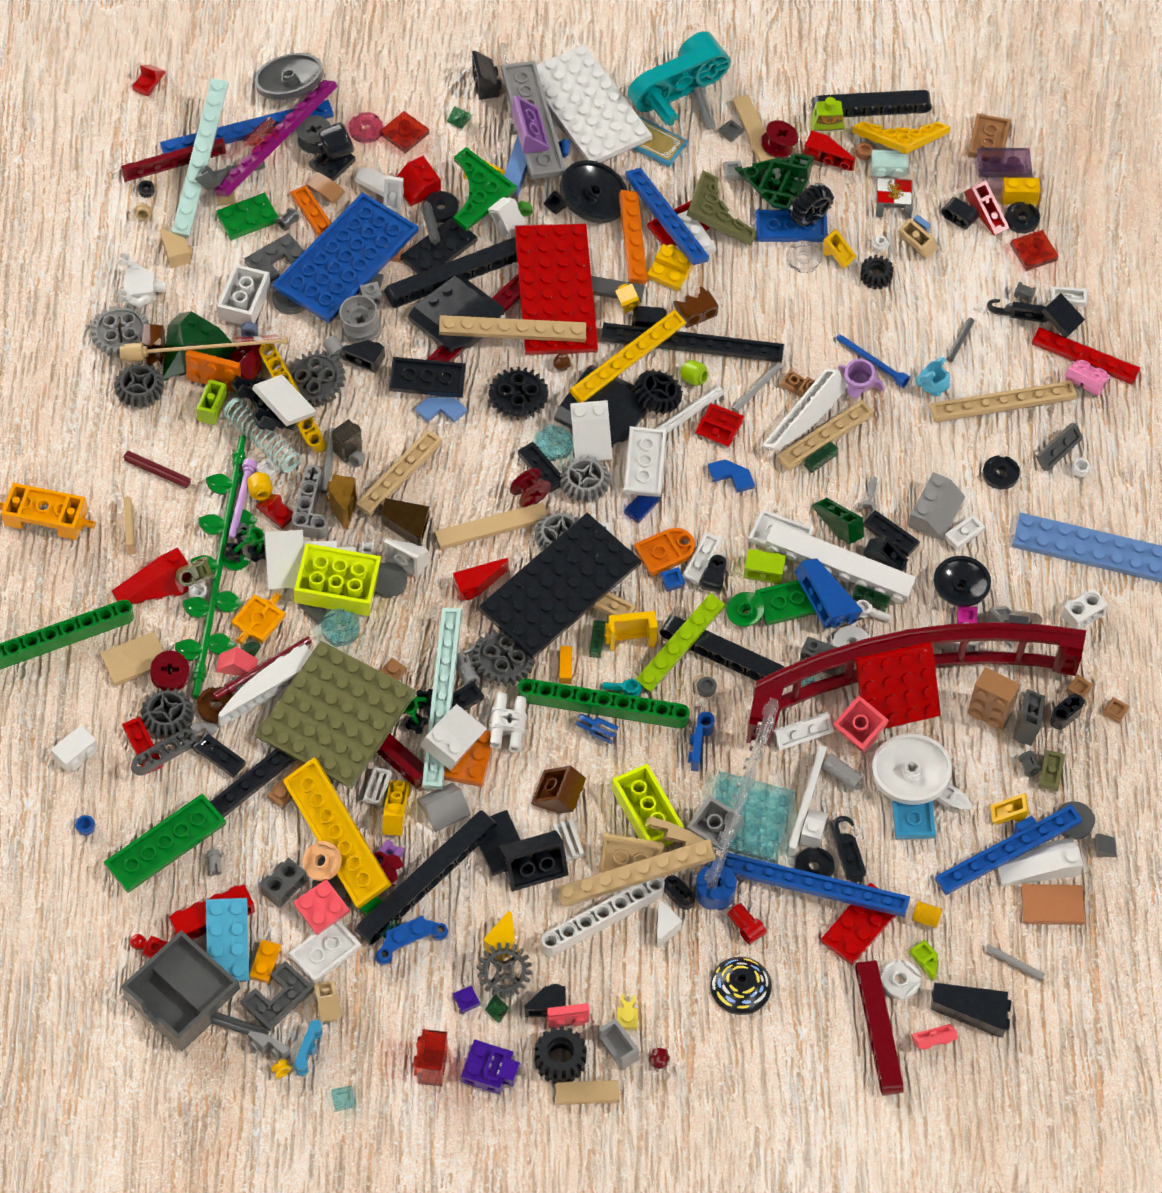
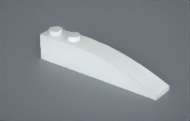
M826 368L762 444V447L764 449L777 450L795 440L817 423L833 407V404L843 395L848 387L840 371Z
M305 644L301 647H296L289 654L278 657L272 664L257 673L229 700L218 714L219 726L226 725L286 690L311 655L310 649Z

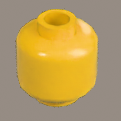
M255 472L247 479L248 491L253 499L262 501L272 494L273 486L268 474Z

